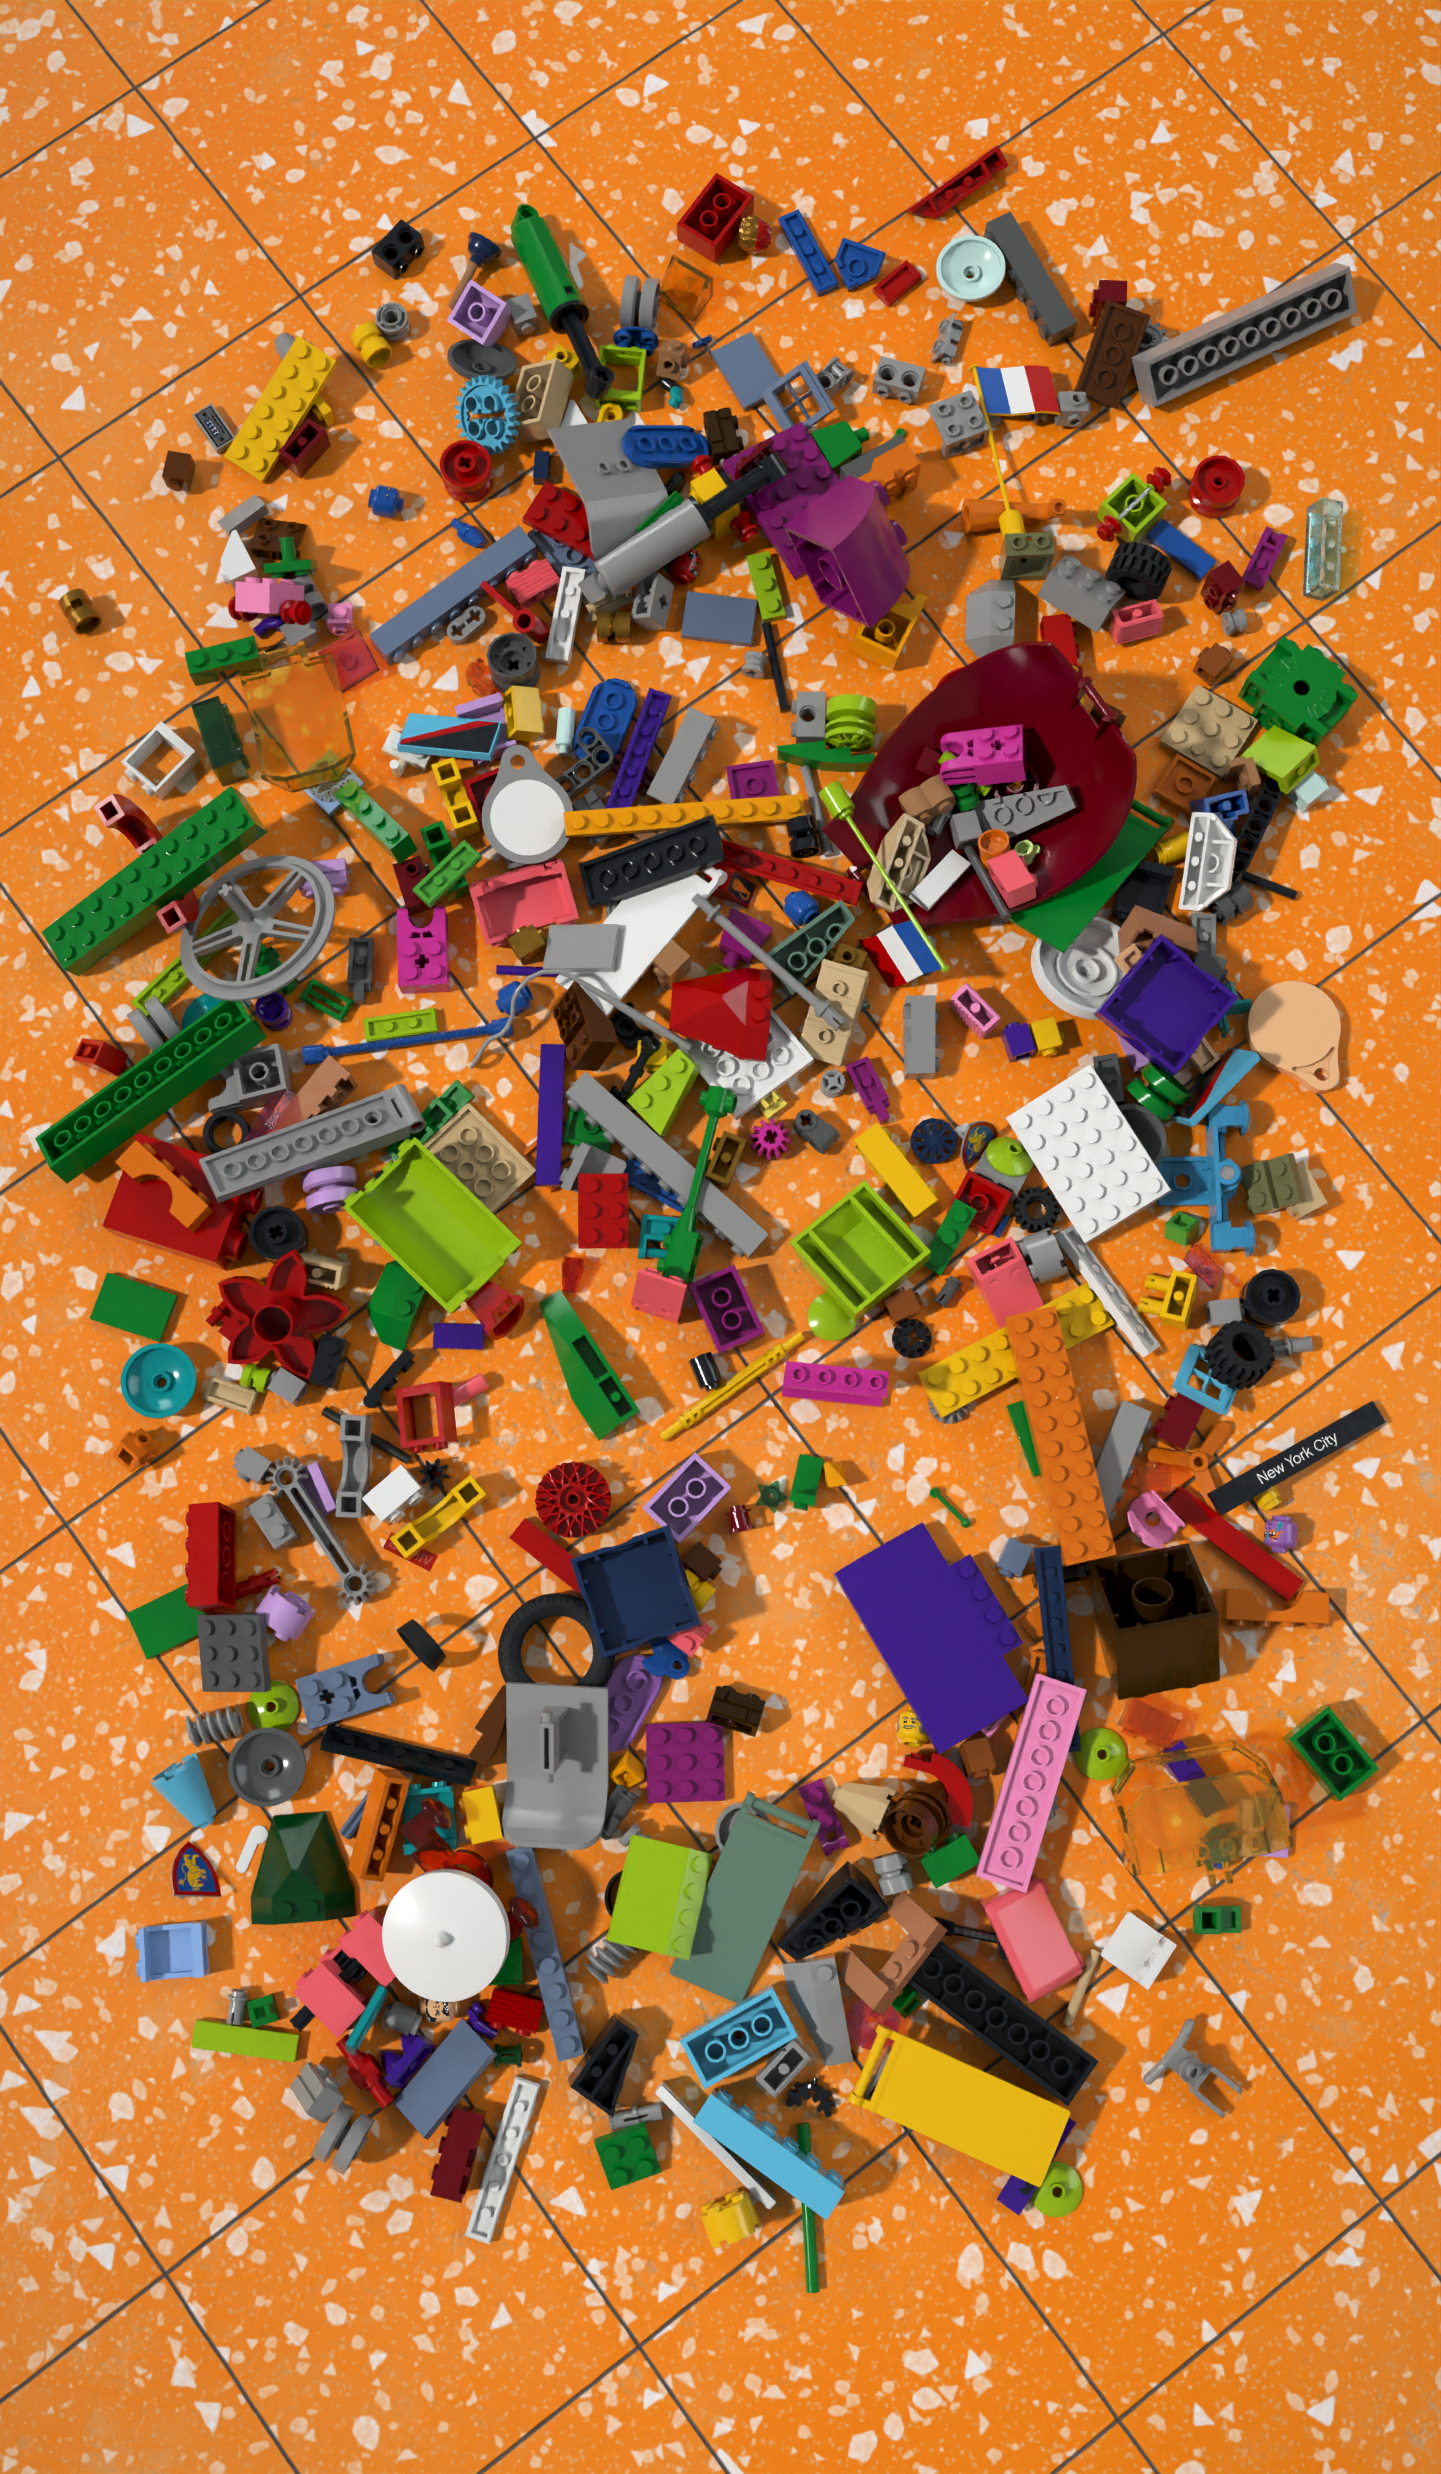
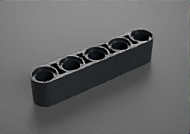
M1268 777L1262 786L1237 838L1234 866L1239 871L1233 870L1231 884L1240 882L1246 873L1284 794L1280 791L1278 782L1271 777ZM1269 788H1273L1277 792H1272ZM1259 807L1265 808L1268 812L1260 810ZM1250 827H1255L1258 832L1251 830ZM1240 847H1246L1249 851H1243Z

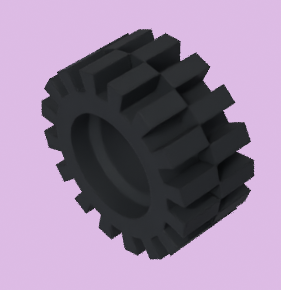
M1038 1186L1035 1189L1030 1187L1028 1190H1024L1014 1203L1013 1216L1016 1218L1015 1222L1021 1225L1020 1228L1022 1230L1024 1228L1027 1229L1028 1233H1036L1052 1227L1060 1211V1208H1058L1059 1202L1055 1200L1053 1193H1049L1048 1189L1042 1190ZM1033 1201L1042 1203L1046 1210L1044 1217L1040 1219L1031 1218L1027 1213L1028 1204Z

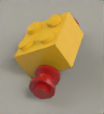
M710 455L697 456L691 466V471L694 474L701 475L690 482L691 492L689 493V496H693L699 505L727 487L720 477L721 471L719 468L711 466L712 458ZM739 503L710 521L715 532L712 535L715 541L732 531L738 530L740 533L738 535L739 542L751 543L758 537L759 527L757 524H750L751 515L748 512L740 514Z

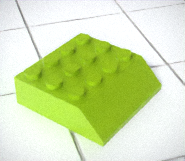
M865 1180L790 1241V1245L805 1269L854 1323L929 1262L931 1251Z

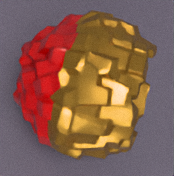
M748 215V217L743 218L739 231V247L751 255L759 254L771 245L772 229L769 224L755 215Z

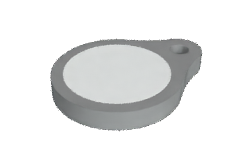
M513 745L503 752L497 777L484 801L482 809L483 830L491 846L504 858L524 865L543 863L559 854L570 839L565 836L563 813L573 811L572 803L563 787L545 772L527 747ZM516 756H521L525 760V764L521 769H515L511 765L512 759Z

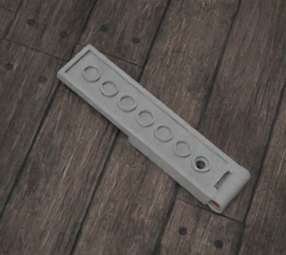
M398 1084L386 1091L201 1158L199 1163L217 1202L220 1203L312 1168L314 1171L332 1167L409 1138L410 1133L415 1134L422 1131L426 1126V1122L406 1085Z

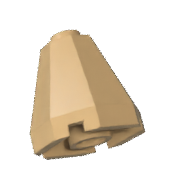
M844 1782L842 1786L838 1785L832 1799L835 1800L834 1806L865 1836L878 1841L881 1836L877 1835L878 1830L883 1831V1819L886 1813L896 1804L892 1797L898 1798L899 1792L887 1787Z

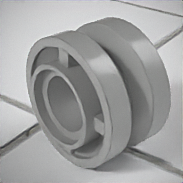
M394 302L385 303L378 308L375 320L383 338L390 342L404 339L410 330L405 308Z

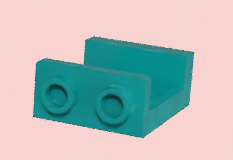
M447 1781L431 1782V1787L421 1788V1783L410 1784L403 1806L404 1855L458 1849L454 1785H447Z

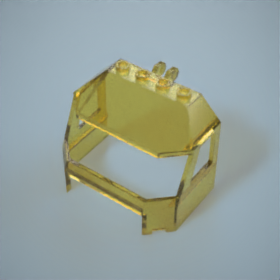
M1233 1739L1130 1759L1127 1757L1120 1771L1108 1786L1123 1864L1133 1875L1159 1874L1205 1866L1209 1885L1214 1887L1216 1886L1217 1879L1212 1864L1222 1863L1224 1880L1227 1884L1233 1883V1877L1229 1861L1270 1854L1293 1846L1282 1792L1266 1761ZM1231 1751H1238L1255 1762L1257 1775L1246 1769L1142 1789L1126 1813L1122 1789L1135 1769Z

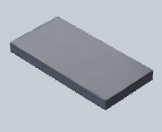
M535 529L528 532L529 538L535 543L543 557L547 558L553 570L560 578L563 566L586 569L587 577L596 572L593 565L595 561Z
M462 2018L393 2103L423 2138L429 2139L495 2058L497 2053L474 2030L472 2025Z

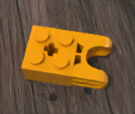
M918 593L914 600L908 604L896 602L871 628L861 624L850 650L893 670L922 613L928 597Z

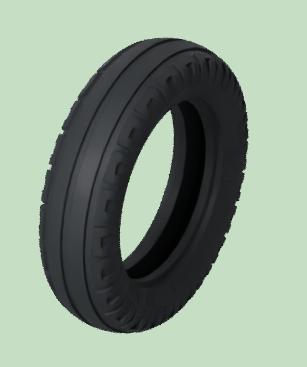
M565 1593L544 1594L527 1601L510 1616L502 1630L498 1645V1662L505 1683H536L526 1673L522 1664L521 1647L524 1637L529 1629L538 1621L550 1616H565L574 1619L585 1628L593 1647V1657L589 1670L573 1686H606L614 1668L615 1656L609 1659H602L591 1626L589 1608L584 1599Z

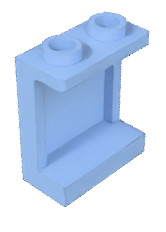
M207 1920L139 1928V1933L135 1935V1946L137 1950L139 1949L140 1960L136 1964V1972L138 1977L141 1976V1983L151 1980L183 1977L200 1978L209 1974Z

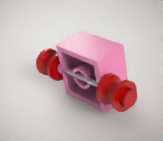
M245 577V582L235 581V596L231 598L228 604L229 614L234 620L244 619L245 621H253L258 616V613L281 614L282 620L286 624L306 625L309 623L312 615L310 605L304 601V585H294V580L280 579V584H277V579L262 578V583H260V578Z

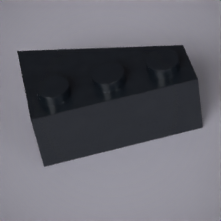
M614 2012L568 2078L572 2089L611 2117L614 2116L619 2093H621L627 2068H629L639 2036L636 2027L616 2012Z

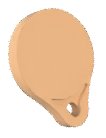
M1301 981L1280 982L1265 989L1253 1002L1246 1016L1245 1034L1251 1051L1259 1055L1260 1061L1264 1065L1295 1079L1313 1093H1326L1337 1084L1340 1073L1338 1067V1045L1341 1022L1337 1008L1332 1000L1319 988ZM1317 1070L1323 1071L1326 1075V1080L1321 1081L1314 1076V1072Z

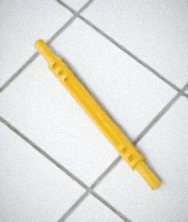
M799 1331L783 1344L774 1346L677 1417L679 1420L662 1431L659 1436L666 1442L682 1429H688L787 1356L786 1353L804 1341L805 1337Z

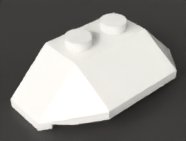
M1192 812L1179 909L1202 911L1231 889L1237 839L1215 813Z

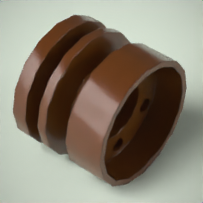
M922 1786L912 1787L886 1813L883 1819V1833L892 1848L902 1855L921 1857L932 1848L937 1839L947 1830L951 1822V1813L947 1803L938 1793Z

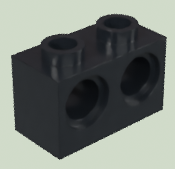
M401 219L371 252L374 264L396 280L400 274H404L415 258H419L422 255L425 246L422 234Z

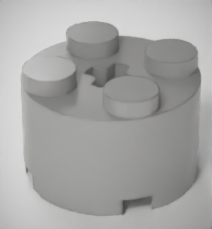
M1050 1227L1021 1238L1022 1242L1019 1243V1249L1024 1260H1030L1031 1265H1028L1034 1283L1039 1282L1043 1284L1069 1273L1067 1266L1064 1267L1062 1252L1054 1234H1051Z

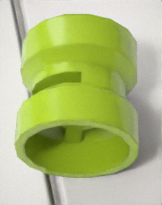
M248 1363L243 1369L240 1386L246 1388L254 1387L256 1391L266 1393L269 1386L268 1379L273 1370L268 1368L260 1369L256 1364Z

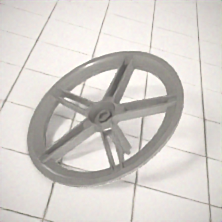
M289 855L261 857L233 868L216 880L197 901L199 908L197 919L183 928L180 940V958L183 969L189 980L200 991L210 997L224 1001L257 999L285 987L298 978L316 960L331 934L335 920L336 902L329 880L311 862ZM282 869L291 871L258 908L252 906L235 882L244 876L262 870ZM307 880L313 889L316 902L312 927L273 919L304 881ZM220 895L238 915L239 921L195 941L203 914L211 902ZM276 927H278V928H282V929H287V930H292V931H296V932L306 933V934H308V935L297 934V933H291V932H285V931H279V930H275V929H276ZM274 937L303 942L294 955L281 966L263 976L254 978L263 939ZM243 940L236 981H225L215 978L205 972L199 964L198 957Z

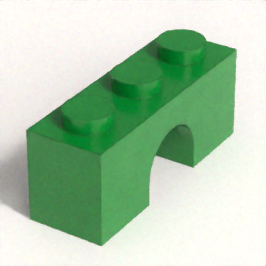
M254 636L185 652L189 674L195 686L218 681V674L227 669H237L242 675L264 669L260 648Z
M443 821L420 829L434 867L454 850ZM465 876L445 894L448 902L470 895Z

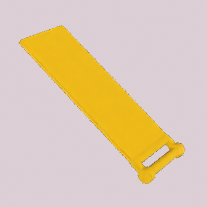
M878 2024L875 2031L877 2036L854 2092L849 2094L847 2099L849 2102L875 2112L1037 2187L1042 2186L1069 2119L1070 2110L911 2039L883 2024ZM887 2038L894 2040L893 2046L872 2097L868 2100L863 2097L885 2042Z

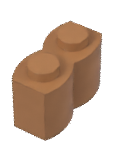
M940 774L929 778L920 786L914 787L898 797L903 811L925 825L929 824L935 816L949 813L956 805L953 793L948 785L941 780Z

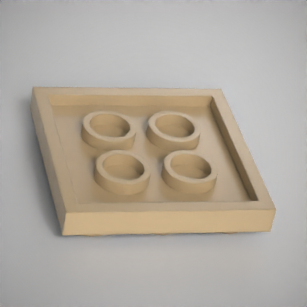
M1197 684L1159 745L1175 754L1178 753L1221 780L1229 763L1236 757L1258 720Z

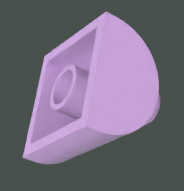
M470 279L447 321L483 346L489 347L495 344L506 330L511 316V308L506 302Z

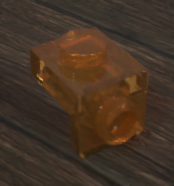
M479 657L475 663L472 662L468 666L466 679L472 690L478 696L484 697L495 694L496 689L495 684L482 675L485 671L484 660Z

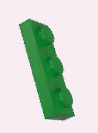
M957 1199L954 1200L928 1247L931 1255L929 1262L924 1265L926 1268L942 1275L975 1216L976 1209Z

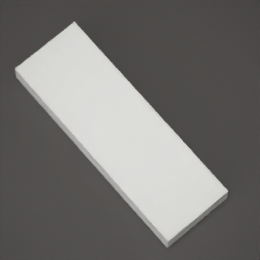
M952 849L910 893L909 898L928 912L969 869L971 863Z

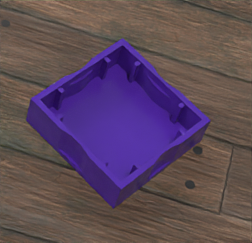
M1160 934L1151 942L1093 1015L1171 1077L1178 1073L1198 1048L1204 1035L1220 1021L1237 1000L1238 996L1211 974L1198 968L1188 955Z

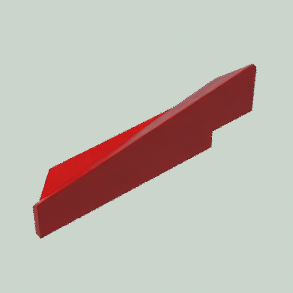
M996 145L984 152L905 210L906 213L936 219L993 179V174L1009 166L999 146Z

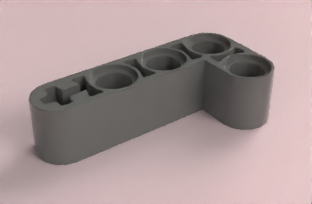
M592 727L582 728L577 735L579 746L586 756L555 779L561 786L565 783L572 785L571 791L567 793L570 801L609 772L615 764L612 750ZM587 735L595 737L594 742L590 745L583 743V739ZM601 754L610 756L609 761L605 764L597 762L598 757ZM582 769H589L591 774L588 778L582 779L578 776L579 772Z

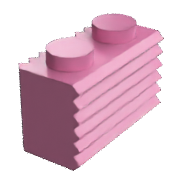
M968 983L961 987L950 999L949 1008H952L955 1015H959V1018H962V1022H966L965 1025H969V1029H972V1032H976V1036H979V1039H983L1000 1021L1001 1017Z

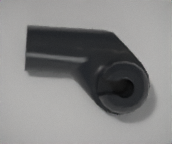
M675 472L669 482L664 484L668 496L674 491L679 493L684 487L686 477L682 472Z

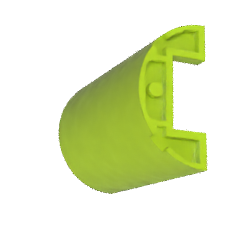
M416 1137L412 1140L408 1138L398 1147L400 1152L397 1156L399 1158L395 1162L390 1160L382 1169L384 1173L378 1179L373 1177L364 1186L366 1189L364 1192L361 1190L358 1193L352 1192L344 1200L346 1205L343 1208L450 1314H453L461 1308L460 1305L463 1302L466 1303L509 1261L508 1257L517 1252L522 1242Z

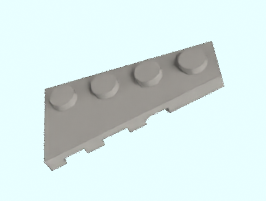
M1069 784L982 800L973 810L977 813L983 832L990 829H1000L1006 832L1010 839L1078 807Z

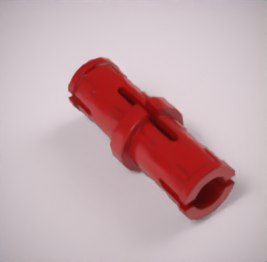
M272 1568L257 1576L253 1574L248 1576L247 1580L237 1583L236 1591L239 1590V1592L236 1593V1601L252 1593L255 1595L259 1594L262 1589L281 1583V1576L270 1579L271 1576L279 1573L277 1568Z

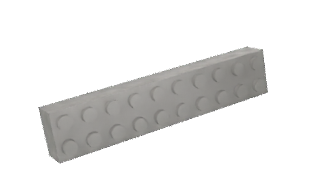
M1335 262L1131 357L1141 401L1152 407H1157L1357 313L1350 267Z

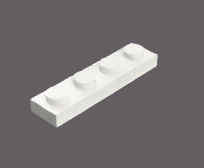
M565 566L562 568L545 655L547 661L570 664L583 598V592L578 583L587 577L586 569Z

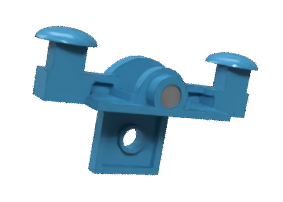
M1242 1099L1238 1106L1216 1104L1206 1114V1156L1163 1157L1157 1168L1172 1192L1158 1200L1157 1206H1209L1211 1253H1229L1232 1249H1244L1245 1256L1248 1258L1254 1253L1256 1248V1230L1254 1225L1248 1220L1245 1221L1244 1227H1231V1220H1228L1227 1203L1235 1195L1242 1174L1240 1167L1233 1160L1225 1158L1224 1140L1227 1128H1238L1240 1136H1244L1249 1130L1251 1113L1247 1102ZM1177 1176H1185L1188 1179V1186L1185 1188L1179 1187L1176 1184Z

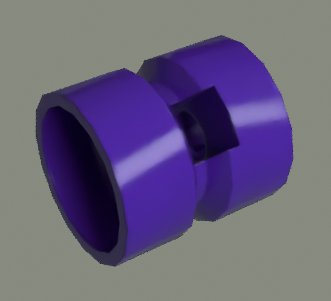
M273 992L257 999L255 1011L269 1030L282 1031L291 1024L293 1012L282 995Z

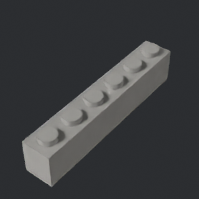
M1125 1400L1121 1401L1117 1407L1095 1462V1469L1109 1525L1112 1524L1115 1517V1512L1112 1511L1115 1502L1120 1503L1125 1489L1121 1488L1125 1479L1129 1480L1133 1472L1134 1466L1131 1465L1134 1455L1138 1457L1143 1447V1442H1140L1143 1432L1148 1433L1153 1421L1149 1419L1151 1411Z

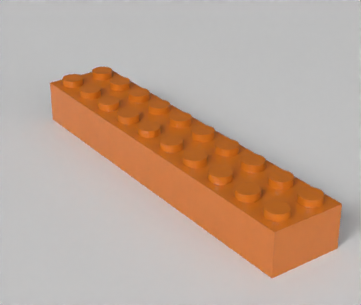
M1052 1306L1006 1316L1003 1322L1057 1544L1060 1545L1063 1567L1113 1557L1117 1553L1056 1307Z

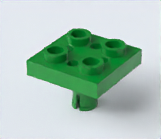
M294 537L279 538L282 560L280 562L263 564L264 574H271V578L289 577L288 572H294L295 576L312 575V570H317L316 560H299V558H296Z

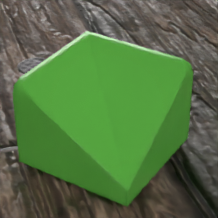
M1178 1211L1165 1223L1164 1236L1166 1239L1186 1247L1199 1234L1200 1220Z

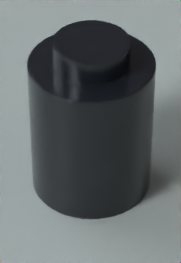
M712 1352L704 1353L688 1361L700 1389H706V1392L720 1387L719 1382L723 1378Z

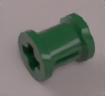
M521 2042L513 2046H500L499 2043H495L494 2051L497 2053L494 2058L495 2068H500L501 2065H517V2067H522L523 2053ZM514 2054V2056H503V2055Z

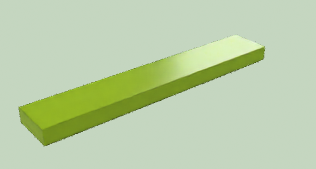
M228 907L195 941L237 923L240 918L231 907ZM224 948L198 957L197 959L201 967L204 968ZM180 955L131 1001L148 1018L151 1015L145 1008L147 1000L156 995L163 1006H165L190 982L183 969Z

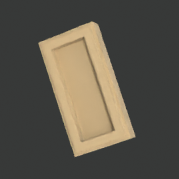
M211 1375L203 1399L251 1416L260 1392Z

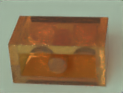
M1132 1697L1128 1699L1117 1726L1123 1728L1121 1733L1133 1739L1139 1736L1146 1740L1145 1745L1159 1751L1160 1747L1164 1749L1169 1748L1180 1720Z

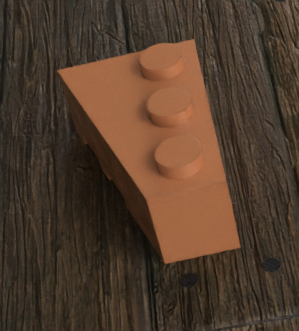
M1135 905L1118 931L1119 954L1134 943L1143 953L1151 942L1162 934L1193 960L1198 953L1196 931L1193 927Z

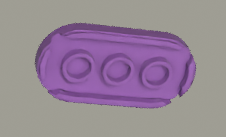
M632 1655L621 1660L614 1668L605 1686L609 1688V1752H617L630 1745L661 1691L662 1676L656 1677L650 1674L642 1665V1661L648 1658L646 1656Z

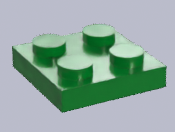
M645 2121L594 2139L595 2147L611 2190L661 2173V2167Z

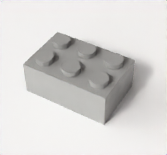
M1066 555L1049 572L1037 596L1098 633L1111 618L1112 610H1117L1126 591L1117 583L1102 577L1098 571L1089 569L1081 564L1077 558Z

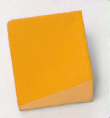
M826 1462L823 1464L828 1490L847 1486L841 1462Z
M629 1751L609 1764V1777L617 1785L621 1784L626 1789H629L644 1780L645 1766Z

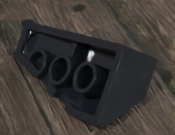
M847 1861L820 1889L778 1941V1946L794 1960L798 1961L823 1949L825 1944L837 1938L841 1940L848 1937L847 1933L858 1928L862 1930L870 1926L888 1909V1906L867 1876Z

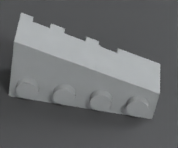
M689 707L646 793L649 797L663 804L683 803L687 787L693 783L697 775V769L704 761L711 744L721 728L714 718Z

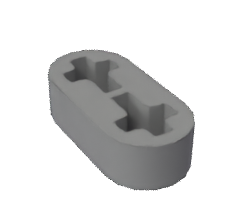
M471 606L452 621L447 627L449 641L454 645H463L483 629L487 622L484 610L479 606ZM471 616H479L480 621H472ZM457 630L460 632L462 630V636H454L453 631Z

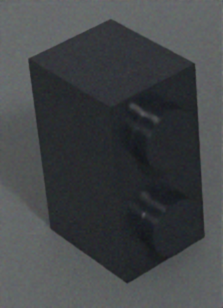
M322 1334L308 1382L317 1387L338 1391L351 1343L346 1339Z

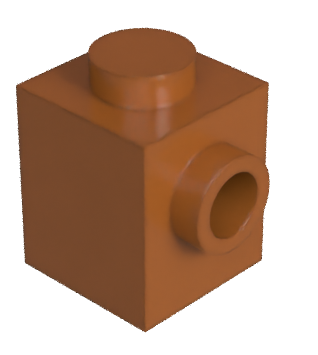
M1216 642L1211 648L1205 647L1197 657L1199 660L1196 662L1193 672L1211 686L1229 668L1234 657L1231 656L1230 651L1226 647L1220 646Z
M904 1287L890 1293L891 1297L885 1299L882 1303L893 1326L920 1314L922 1311L921 1306H923L918 1292L913 1293L911 1288L905 1290Z
M988 1737L965 1741L959 1746L958 1752L966 1779L974 1777L975 1780H982L990 1777V1773L996 1768Z

